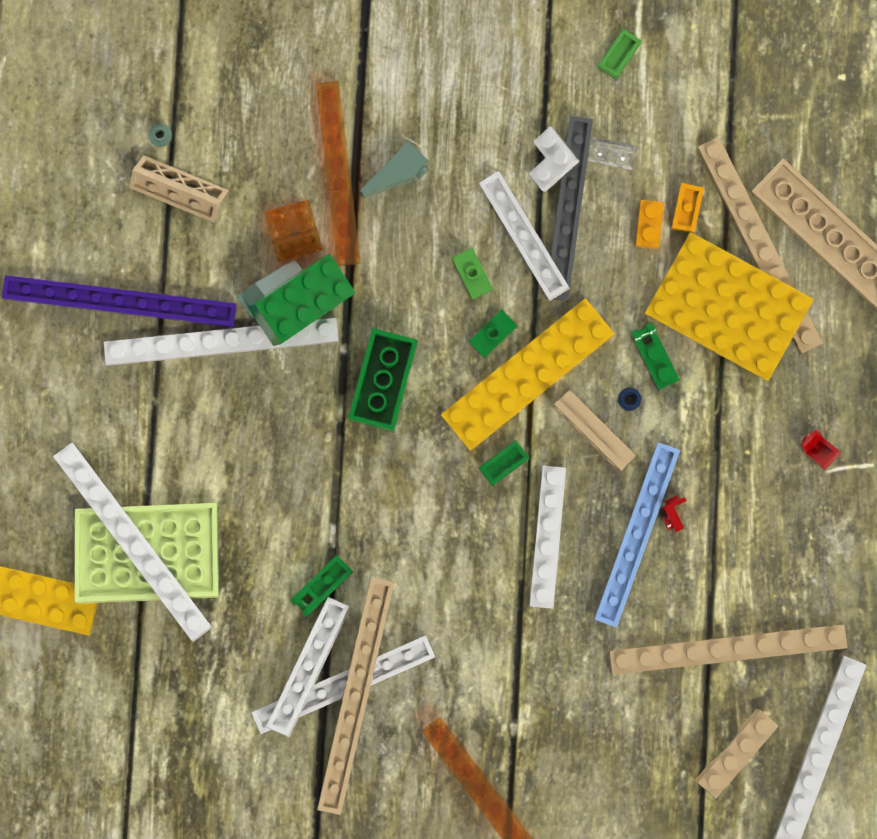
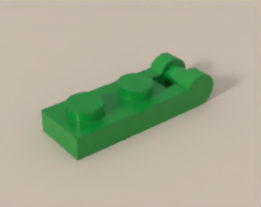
M653 323L646 324L643 329L631 331L630 335L657 390L660 391L680 381ZM649 336L652 342L644 345L642 339Z
M336 555L290 602L294 606L297 605L302 610L303 616L307 618L353 571ZM307 594L314 599L310 604L304 599Z

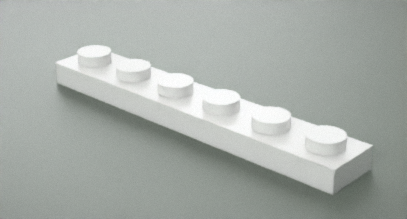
M498 171L479 183L548 299L551 301L569 290L568 284L501 173Z
M542 466L529 605L531 607L551 609L554 607L566 468Z
M327 598L270 717L267 728L290 737L350 610L348 605L332 598Z

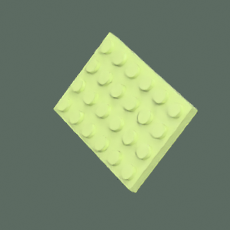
M217 503L122 507L190 599L219 597ZM92 508L75 509V603L161 600Z

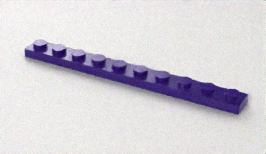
M7 275L4 278L2 292L3 300L233 328L237 310L236 303Z

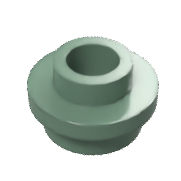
M156 124L149 131V139L153 145L164 147L170 143L172 132L167 125ZM157 132H164V136L162 138H157Z

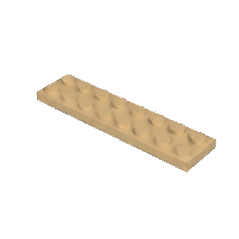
M783 158L751 191V194L877 310V244Z

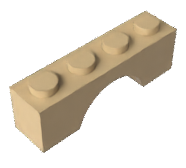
M756 709L740 727L739 732L731 743L705 767L695 781L711 796L717 798L778 728V725L761 710Z

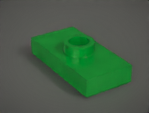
M501 309L468 343L485 359L518 325Z
M515 440L478 467V469L493 487L530 458L517 440Z

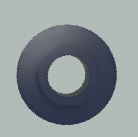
M625 388L618 395V403L622 409L633 411L640 406L641 395L634 388ZM628 395L634 399L631 404L625 401V397Z

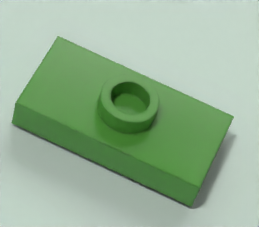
M473 248L452 257V261L472 300L493 290Z

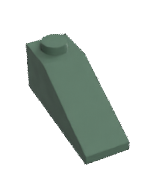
M408 141L360 190V195L363 198H367L413 182L416 178L421 179L429 170L427 168L429 160Z
M294 259L253 284L236 298L250 317L255 319L248 306L302 269Z

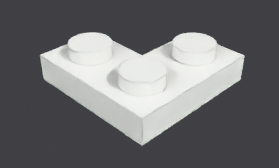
M551 126L533 141L545 156V159L529 173L544 192L579 162Z

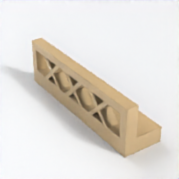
M144 155L132 171L129 186L130 189L214 223L218 218L220 206L228 195V190ZM144 165H147L151 168H154V170L149 171L147 169H144L143 167ZM171 175L174 176L176 179H169L165 176ZM186 184L196 185L197 188L188 187ZM213 192L220 196L218 198H215L213 196L208 195V193Z
M569 390L553 405V408L618 472H621L636 456L572 391Z

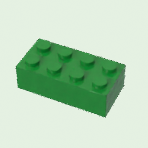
M327 254L249 305L248 308L271 344L276 346L284 343L354 295L355 291L332 255Z
M372 328L348 417L349 422L395 433L418 346L417 339Z

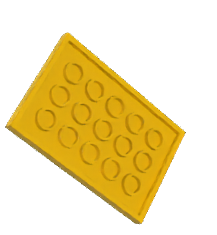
M690 232L647 308L645 315L768 382L814 299Z

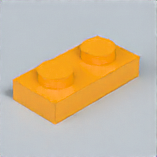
M681 183L671 227L672 230L695 233L704 187Z
M640 200L635 247L659 249L664 202Z

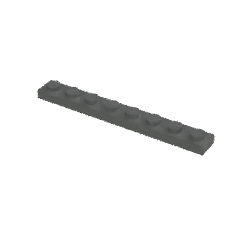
M570 116L566 145L579 162L561 178L551 249V258L569 288L571 285L593 123L591 118ZM570 289L553 300L568 302Z

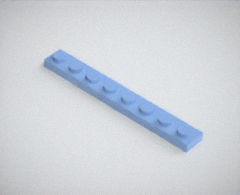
M659 442L656 445L594 620L616 628L618 626L680 450Z

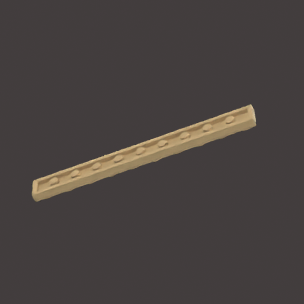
M717 137L698 146L697 150L756 267L795 288L720 138ZM806 313L792 338L800 354L823 344L808 313Z
M370 577L317 810L338 815H341L394 587L393 581Z
M842 624L609 651L611 673L614 675L847 648L845 625Z

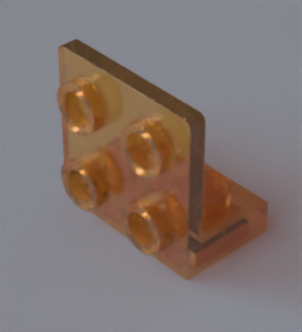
M309 200L265 211L278 263L323 250Z

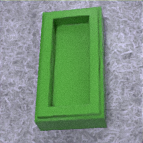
M622 29L597 68L617 80L641 45L642 40Z

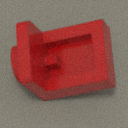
M817 429L807 434L802 440L801 448L803 453L824 471L841 454L840 450L823 438Z
M678 495L666 500V506L661 508L665 515L662 520L668 531L672 530L673 533L684 529L675 506L686 502L685 497L679 499Z

